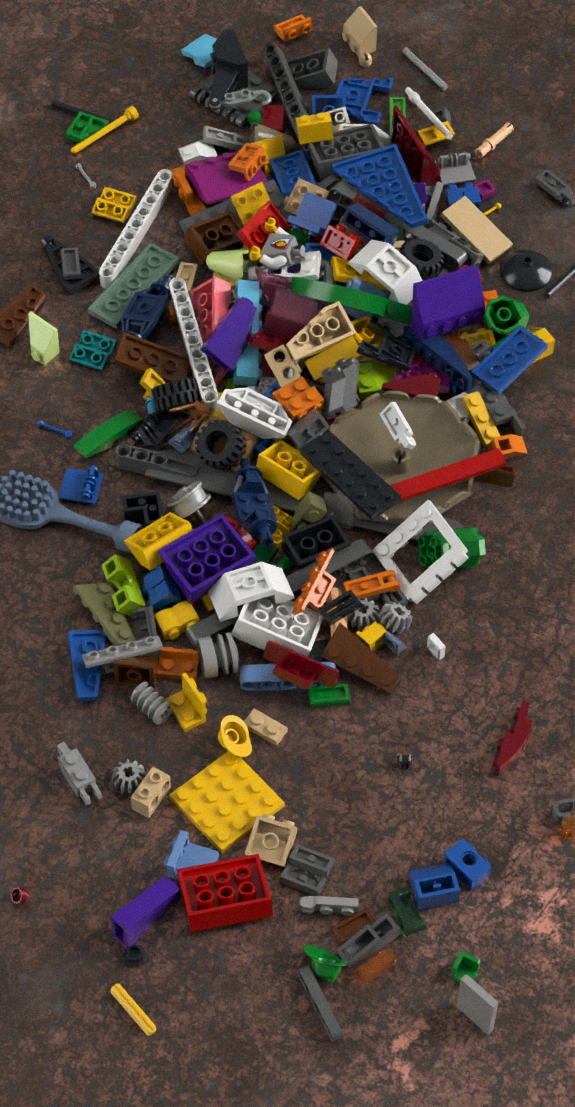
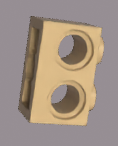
M284 344L264 354L281 388L301 377L299 374L302 372L297 362L293 363L290 358L292 356ZM278 351L283 352L285 355L282 362H277L274 359V355ZM285 368H291L293 370V376L291 378H285L283 376V371Z
M152 767L131 796L132 810L150 818L171 788L170 775Z

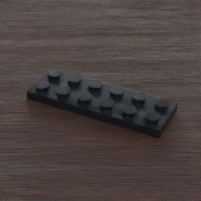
M330 430L300 448V454L371 520L401 501V495Z

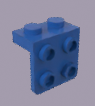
M306 192L296 217L289 215L287 222L292 224V228L299 231L302 228L308 230L307 234L317 237V235L324 236L337 205L330 200Z

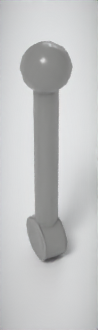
M77 163L75 168L82 173L88 181L90 188L95 189L96 183L90 180L82 169V165Z

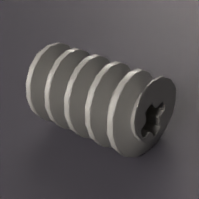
M146 681L142 682L132 692L130 696L131 702L137 705V708L142 710L156 725H160L172 714V708H169L170 703L168 701L164 702V697H158L159 693L157 691L153 692L154 688L148 687Z

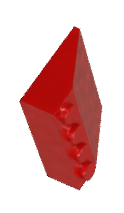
M259 854L177 869L190 933L273 916L272 898Z

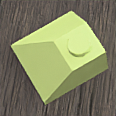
M30 311L28 316L31 355L35 361L46 365L60 353L58 330Z

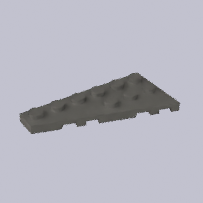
M274 179L264 183L271 202L287 221L289 215L292 214L284 210L286 203H284V199ZM231 198L179 221L185 235L189 226L231 211L241 226H243Z

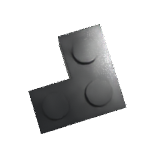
M159 491L122 496L124 521L144 522L146 527L164 516Z

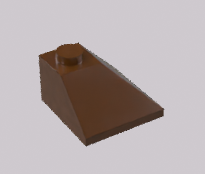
M136 656L114 660L115 684L137 687L146 681L148 687L151 686L155 689L158 658Z

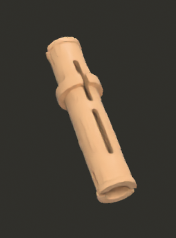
M505 123L503 127L490 138H486L483 144L474 150L475 155L481 159L489 151H493L499 142L514 131L513 126L510 123Z

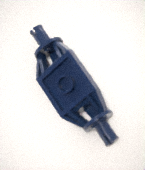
M165 274L161 282H153L149 288L135 292L121 316L123 333L126 332L145 340L148 338L169 300H171L169 282L173 279L171 275Z
M246 458L239 462L241 470L236 474L237 482L231 497L239 525L249 529L254 537L260 538L262 546L265 547L267 544V547L274 543L272 534L277 529V519L269 492L262 480L261 470L258 467L252 466L249 458H247V462Z

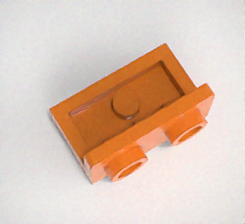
M302 14L274 25V31L283 42H286L312 31V18H305Z

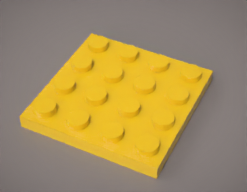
M229 751L169 794L170 800L221 853H224L252 831L257 815L263 816L264 813L273 816L285 807V802L241 757L235 756Z

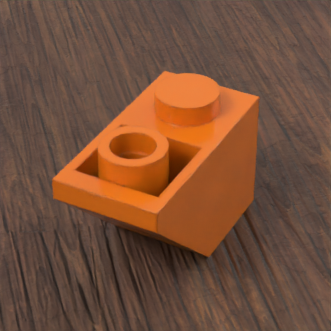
M509 434L496 437L487 445L489 451L499 448L505 460L528 454L522 436Z

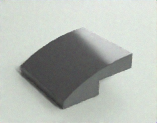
M297 844L289 857L288 864L280 876L279 882L310 895L319 896L332 869L335 858Z

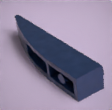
M411 325L404 326L403 339L417 350L416 353L448 377L459 388L470 394L472 387L471 374L452 345L441 335L421 340L411 330Z

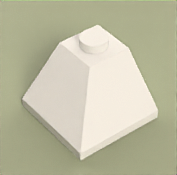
M203 139L178 148L184 165L192 161H201L208 157L217 156L213 144L203 142Z

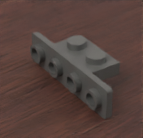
M485 386L487 393L481 394V397L495 426L508 422L515 434L523 438L526 429L525 424L522 420H519L515 409L509 405L506 395L502 393L498 395Z

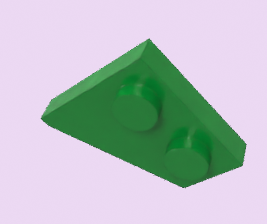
M79 111L65 133V138L80 143L107 126L109 121Z

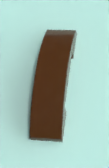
M453 332L441 334L461 356L471 373L480 362L470 347Z

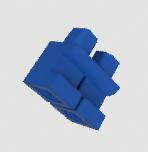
M472 182L465 183L463 188H457L455 184L448 185L446 191L448 208L466 196L481 211L482 201L478 187H474Z
M159 565L143 577L145 584L140 587L143 596L150 598L145 602L146 607L152 605L153 612L157 609L164 610L171 602L177 603L182 600L179 589L167 567Z

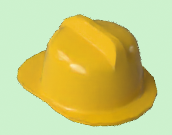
M234 715L224 717L218 732L219 743L235 756L247 757L252 751V745L246 724L242 719Z

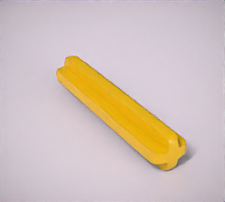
M119 983L112 986L110 989L111 994L147 1036L155 1033V1024Z

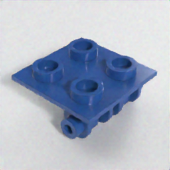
M91 465L87 471L67 468L59 499L96 504L104 473H99L98 467L95 465Z

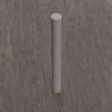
M408 48L402 49V53L444 91L448 88V85Z

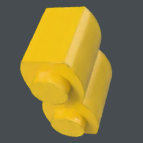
M188 600L180 602L172 608L161 610L154 615L155 624L164 640L176 639L181 633H185L190 626L199 622V617Z

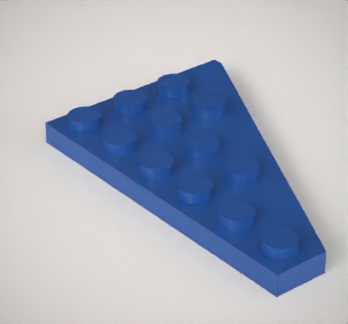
M396 144L332 164V169L336 174L410 228L429 223Z

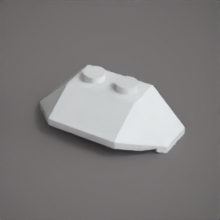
M249 388L225 389L217 403V406L231 424L262 439L285 438L292 424L291 419L280 403Z

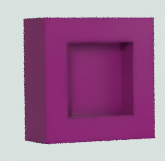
M488 179L473 184L474 187H478L481 200L496 195L497 189Z

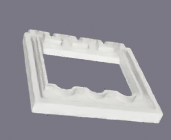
M429 500L421 505L372 550L387 571H394L396 575L395 580L399 582L400 590L405 597L416 604L427 596L424 591L425 589L430 593L441 583L439 577L445 580L456 570L453 564L459 567L468 559L466 555L468 552L467 548ZM433 521L451 548L410 584L391 558L399 548H403L408 543L411 537L419 534L428 522L431 523Z

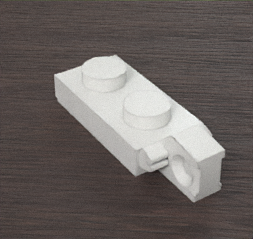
M391 401L380 413V416L394 441L403 445L404 448L412 450L416 446L414 438L411 437L413 435L412 429L396 402Z

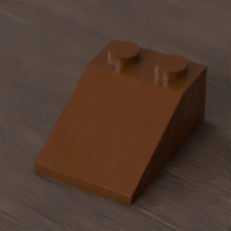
M228 211L189 226L183 239L200 264L204 265L206 264L207 256L211 252L232 250L243 243L236 234L242 226L234 214Z

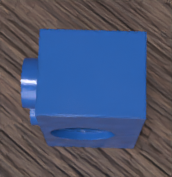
M461 839L444 852L443 863L450 865L456 876L470 891L490 876L491 867L488 860L481 857L476 852L475 847L464 839ZM465 862H471L472 865H466Z

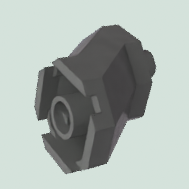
M351 357L347 360L342 358L335 362L336 366L333 368L329 367L321 372L325 383V400L322 408V414L325 419H333L337 417L335 413L341 412V414H344L358 404L357 401L360 399L357 395L360 364L357 358Z

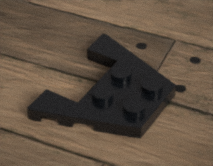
M373 315L367 328L383 337L380 346L377 348L362 339L356 352L407 372L417 350L400 336L396 338L389 332L390 328L387 325L382 326L377 322L378 318Z

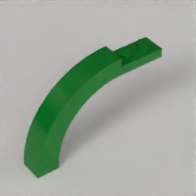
M292 277L289 295L330 304L339 301L343 307L411 325L412 306L335 284Z

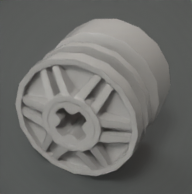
M230 632L225 633V642L222 635L217 634V644H213L210 636L197 638V651H199V662L204 679L217 677L218 667H221L223 673L228 675L229 665L233 674L238 673L239 655L236 643Z

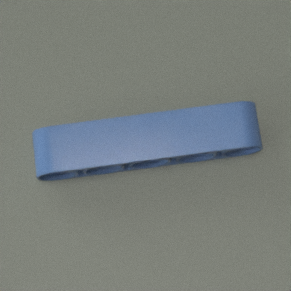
M320 662L336 669V665L332 662ZM277 664L244 665L240 668V687L245 691L296 690L305 688H300L296 684L273 675V669ZM315 681L311 687L326 685Z

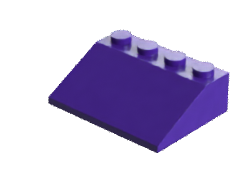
M476 265L413 283L411 330L421 340L484 322L485 302L479 270Z
M223 514L158 550L177 587L190 604L207 595L208 591L224 573L255 564V554Z

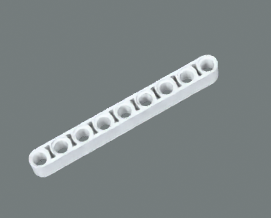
M163 169L157 173L100 267L99 278L100 285L103 288L107 289L124 271L172 191L173 174L170 170Z
M176 277L169 282L172 302L193 375L197 381L201 402L206 403L210 413H214L219 409L217 406L219 401L218 392L207 355L200 350L203 341L184 279Z

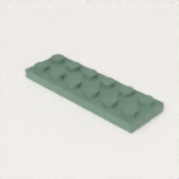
M150 243L88 308V314L117 329L122 324L121 316L135 292L149 288L153 282H161L165 274L168 275L180 262L179 257Z

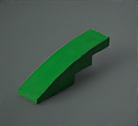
M129 409L89 432L75 443L73 448L85 458L111 448L114 441L127 436L128 430L142 424L143 419L133 410Z

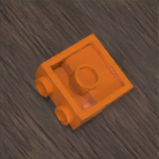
M303 377L276 390L271 396L274 401L282 405L292 424L299 421L311 410L319 412L323 408L325 400L314 386H309Z

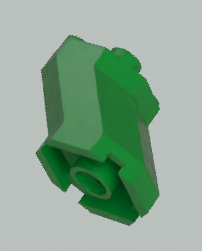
M503 295L490 300L484 313V319L490 330L508 336L519 326L526 329L530 317L524 303Z
M476 527L452 529L468 550L466 553L468 559L459 567L453 564L454 568L479 566L481 564L479 561L485 557L486 550L485 539L482 535L479 536L476 533L478 529ZM439 530L426 531L417 539L419 562L421 566H425L427 569L451 548Z

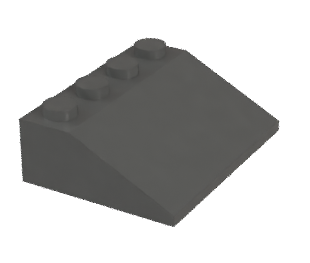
M373 124L333 132L334 139L307 143L320 181H323L330 175L340 177L333 171L332 164L384 148Z

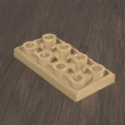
M466 196L451 205L440 215L470 246L485 254L483 259L488 264L513 245Z

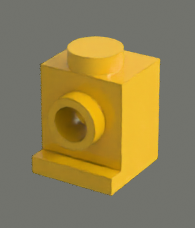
M374 622L370 626H366L362 632L357 631L356 637L374 652L384 643L386 630L382 624Z

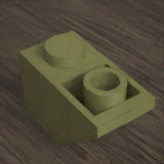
M309 491L298 504L289 531H295L321 520L327 513L325 499Z

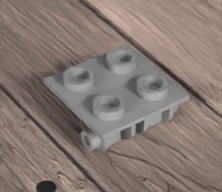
M465 151L458 153V156L457 153H454V157H452V154L440 155L434 160L435 165H438L441 174L439 176L444 185L476 180L469 161L471 159L470 153Z

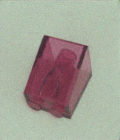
M277 287L267 308L262 334L266 335V337L275 336L285 338L286 334H297L319 313L320 308H317L318 300Z

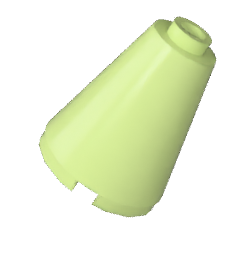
M248 249L211 252L206 258V264L209 269L235 281H250L248 267L257 266V260L253 261L250 259V251Z

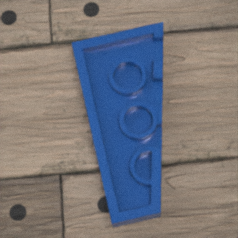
M103 630L68 631L67 636L77 702L97 701L102 665L86 668L82 655L90 651L104 649L106 634Z

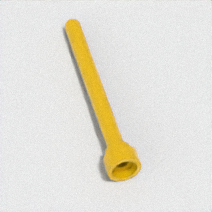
M130 106L125 110L124 115L72 147L71 153L76 154L124 122L134 121L139 117L138 111L135 107Z

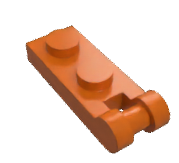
M388 570L343 582V588L345 593L351 590L357 598L363 599L389 591L396 592L400 589V584L395 580L396 575L394 571Z

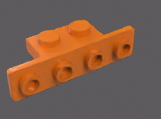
M185 166L170 169L173 174V184L175 188L177 187L181 200L183 199L190 215L192 216L207 209L203 200L191 189L185 177Z
M332 548L322 551L317 557L318 563L310 571L309 580L302 586V593L293 604L292 614L297 615L303 612L307 605L315 611H318L324 605L336 581L333 576L325 571L335 552Z

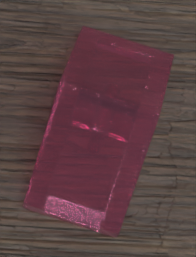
M257 270L256 274L266 301L292 291L287 277Z

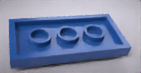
M302 150L269 159L284 199L286 196L289 197L298 178L316 185Z
M519 326L471 371V375L499 395L548 348V345L522 326Z

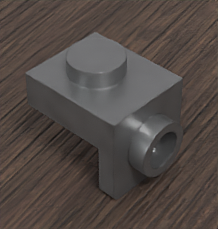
M482 339L470 347L480 363L494 350L491 344L487 345Z

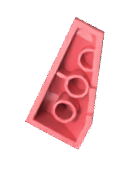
M216 277L191 290V304L193 311L196 312V321L200 326L199 331L203 344L227 314L231 301V283Z

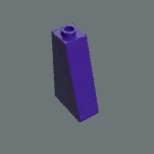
M241 297L234 303L200 348L204 354L227 373L236 367L257 310L253 302L248 298Z
M165 876L111 916L113 937L126 948L133 945L181 899L178 883L174 880L170 881Z

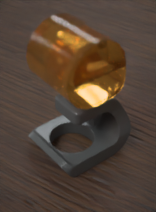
M572 798L556 801L552 811V817L556 821H562L560 832L566 840H575V817H571L570 812L561 813L562 811L574 808L575 801Z

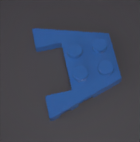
M362 78L341 79L335 95H346L348 115L367 124L378 126L381 112L366 110V106L372 90L390 93L393 78H387V80L373 78L371 81H363Z

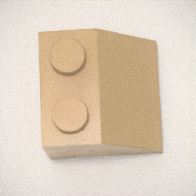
M362 6L358 7L344 23L342 32L343 40L347 41L351 50L358 57L361 53L376 51L377 25Z

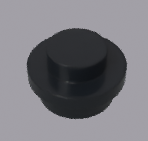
M130 945L124 952V959L129 965H140L145 960V951L139 945Z

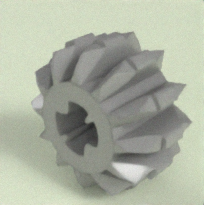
M367 598L362 601L360 600L362 607L347 615L348 622L351 623L352 628L358 626V629L361 630L362 627L370 626L379 620V608L375 605L374 600L368 602Z
M391 601L382 607L378 619L381 621L380 624L386 627L385 630H390L392 634L396 632L400 635L408 630L413 617L410 615L411 611L407 610L405 606L400 605L399 602L395 604Z
M127 759L125 764L119 761L118 767H114L112 774L114 787L120 789L122 794L127 790L131 795L132 790L136 791L146 777V772L143 765H138L136 760L130 763Z

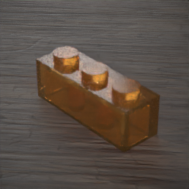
M389 948L383 949L376 957H371L365 965L362 964L358 967L357 977L366 985L394 965L397 957Z

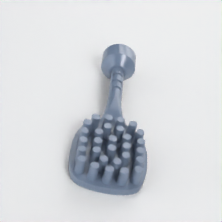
M15 470L9 471V477L2 476V483H0L1 522L22 529H37L49 522L68 523L113 538L118 550L132 554L124 540L143 529L142 525L126 520L117 526H113L77 514L61 505L57 491L49 485L48 481H41L39 477L34 479L32 475L25 476L23 472H19L16 475Z

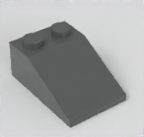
M330 48L286 60L298 88L321 89L335 84L338 60Z

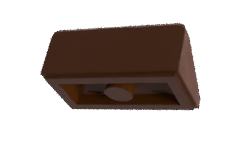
M505 466L476 476V481L512 487L516 468Z

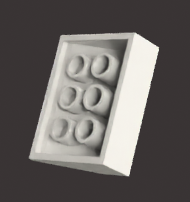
M271 595L244 604L231 634L233 637L265 650L266 643L270 640L308 657L323 616L319 612L307 607L303 612L294 615L292 614L294 609L293 601L289 600L276 604Z

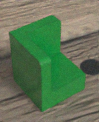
M461 951L452 967L450 979L460 983L461 978L466 974L474 980L479 972L481 961Z

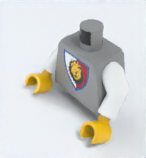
M269 217L268 221L265 222L264 228L268 232L274 231L275 233L270 234L261 252L259 247L252 246L249 254L251 260L256 261L259 259L264 269L291 266L296 256H304L305 247L298 245L295 236L288 234L280 227L277 228L275 226L276 221L272 217Z

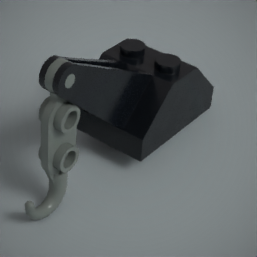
M234 29L223 31L212 45V53H210L213 63L210 66L211 73L215 76L209 98V108L211 110H218L222 105L232 107L244 103L247 104L256 97L261 96L267 98L262 105L269 104L271 102V95L265 90L250 91L243 89L232 92L234 88L242 89L248 87V62Z

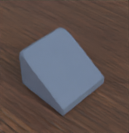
M388 631L385 632L384 644L395 655H399L407 648L394 634Z

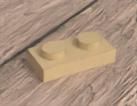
M180 262L176 277L184 279L188 294L190 295L198 271V264Z
M253 709L244 721L248 730L276 746L288 731V727L256 709Z

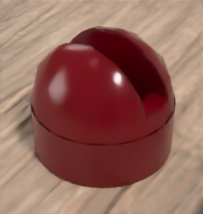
M14 887L11 891L12 902L15 904L27 902L29 897L28 890L23 887Z

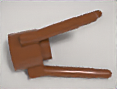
M197 400L191 404L170 409V412L192 408L190 411L191 417L174 427L168 434L170 435L192 420L198 419L188 430V432H192L203 420L209 417L210 410L206 403H200Z

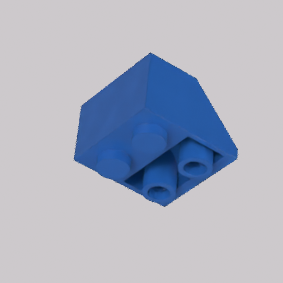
M448 863L408 871L407 874L418 910L459 902L460 888L456 874Z

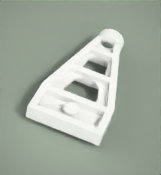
M320 251L307 252L304 256H296L292 265L301 264L299 273H288V267L290 266L278 267L276 269L252 266L248 267V276L250 281L280 280L282 282H291L292 277L319 280L322 256ZM282 268L281 274H271V271Z

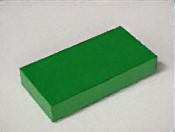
M337 684L334 688L315 686L308 689L310 708L350 704L348 684Z

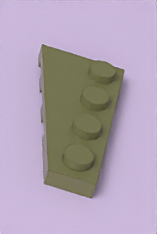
M110 582L74 585L72 591L75 595L81 597V603L85 608L90 609L93 613V619L96 623L99 622L102 625L103 632L114 646L136 641L124 614L116 610L112 598L114 591Z

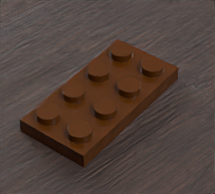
M124 332L113 364L144 375L147 369L152 368L167 383L185 379L190 361L188 355Z

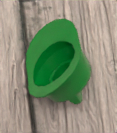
M314 945L303 947V951L312 958L313 973L329 983H333L336 977L339 976L342 966L348 964L324 948Z

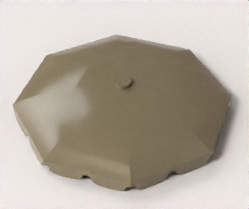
M393 390L382 394L375 393L362 401L357 409L352 408L346 413L337 416L330 426V431L389 485L477 456L480 446L477 434L465 421L462 422L455 409L447 401L444 402L439 397L428 394H418L415 397H411L408 393ZM391 401L396 402L412 429L413 435L411 437L414 438L416 443L412 450L404 448L403 445L394 441L380 416V413ZM321 475L357 519L394 524L403 523L427 500L431 501L439 513L442 514L471 496L474 481L473 477L397 503L371 520L326 477Z

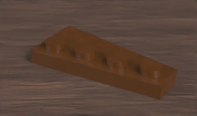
M32 284L0 310V342L7 347L11 346L29 321L28 313L30 311L36 312L46 298V292Z
M338 624L321 658L391 694L400 676L343 624Z

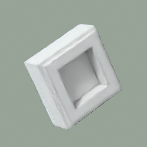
M432 633L428 636L427 648L438 660L442 659L445 656L446 646Z

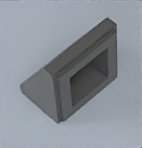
M445 107L433 112L442 123L448 121L451 126V115Z

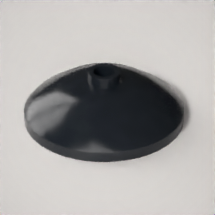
M533 250L511 252L504 257L500 265V275L503 281L511 288L523 292H532L544 288L551 281L553 274L550 261L541 253Z

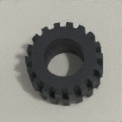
M411 238L405 241L399 252L416 266L422 281L438 276L444 259L442 250L438 249L439 247L434 245L432 241H427L424 238Z
M194 378L167 382L151 390L156 412L159 413L170 412L172 408L191 404L197 400L201 402L197 381Z
M214 420V423L208 422V426H203L201 428L203 431L201 433L198 432L196 435L199 437L198 440L195 439V444L198 445L195 447L196 452L199 453L198 457L214 469L224 470L225 468L229 470L231 465L236 467L238 465L237 461L242 460V454L245 455L246 450L243 449L247 447L246 442L243 441L245 440L244 435L241 434L242 432L225 420ZM227 436V448L220 454H214L213 447L215 442L220 437Z

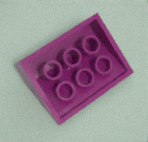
M239 149L236 152L224 153L220 156L208 157L205 160L192 161L189 164H185V177L191 189L209 205L231 198L230 196L260 182H263V184L268 182L262 169L260 168L250 181H246L244 173L229 170L228 164L240 151Z

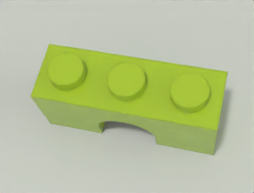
M114 554L102 564L106 580L112 582L118 588V591L112 595L116 610L132 617V615H136L133 613L134 609L143 608L146 605L131 561Z

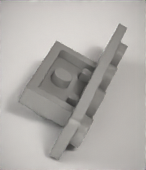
M150 636L146 639L130 641L126 644L110 646L98 651H90L83 654L82 658L86 668L104 664L105 672L110 673L114 672V660L136 656L143 657V654L162 650L163 645L159 636Z

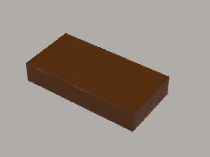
M366 907L331 927V932L340 945H343L367 924L371 926L376 920Z

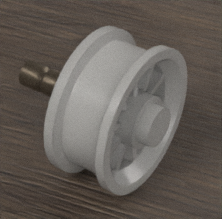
M199 480L178 490L167 501L166 505L171 507L176 515L181 518H185L193 513L199 523L203 525L208 521L204 518L199 508L210 500L211 495L204 492L201 487L202 482Z

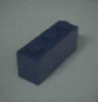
M360 203L347 207L341 223L369 242L376 240L393 246L400 230Z

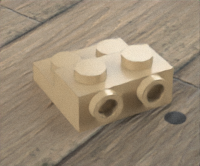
M263 813V816L257 815L245 856L259 854L261 861L285 867L298 828L294 826V822L283 819L282 822L274 820V816Z

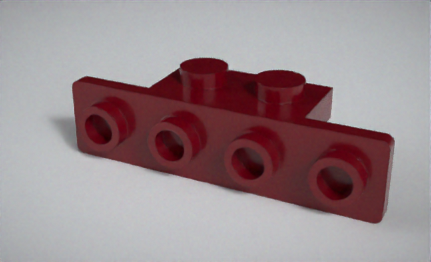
M270 640L266 643L263 658L277 664L273 669V675L307 690L315 681L331 688L336 686L339 670Z

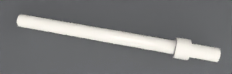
M407 87L405 93L409 96V100L422 110L447 139H451L452 133L423 103L418 93L413 92L410 87Z

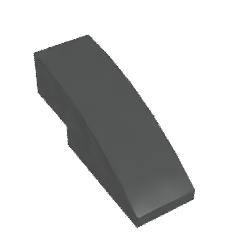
M385 913L371 926L367 924L336 949V952L348 963L347 966L351 967L389 944L403 932L391 916Z

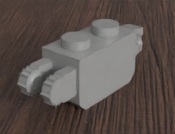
M65 742L58 744L57 750L60 756L57 758L59 767L78 798L81 797L86 805L91 803V799L87 795L90 792H93L97 799L102 798V793L96 785V779L77 748L70 751Z

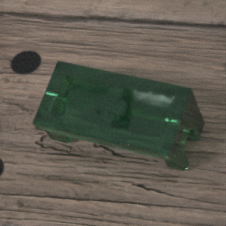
M405 887L389 892L388 903L404 937L425 930V922L411 898L409 889Z

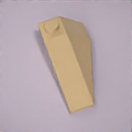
M338 301L323 308L286 344V347L293 360L297 361L323 352L352 335L354 337L357 332L341 303Z

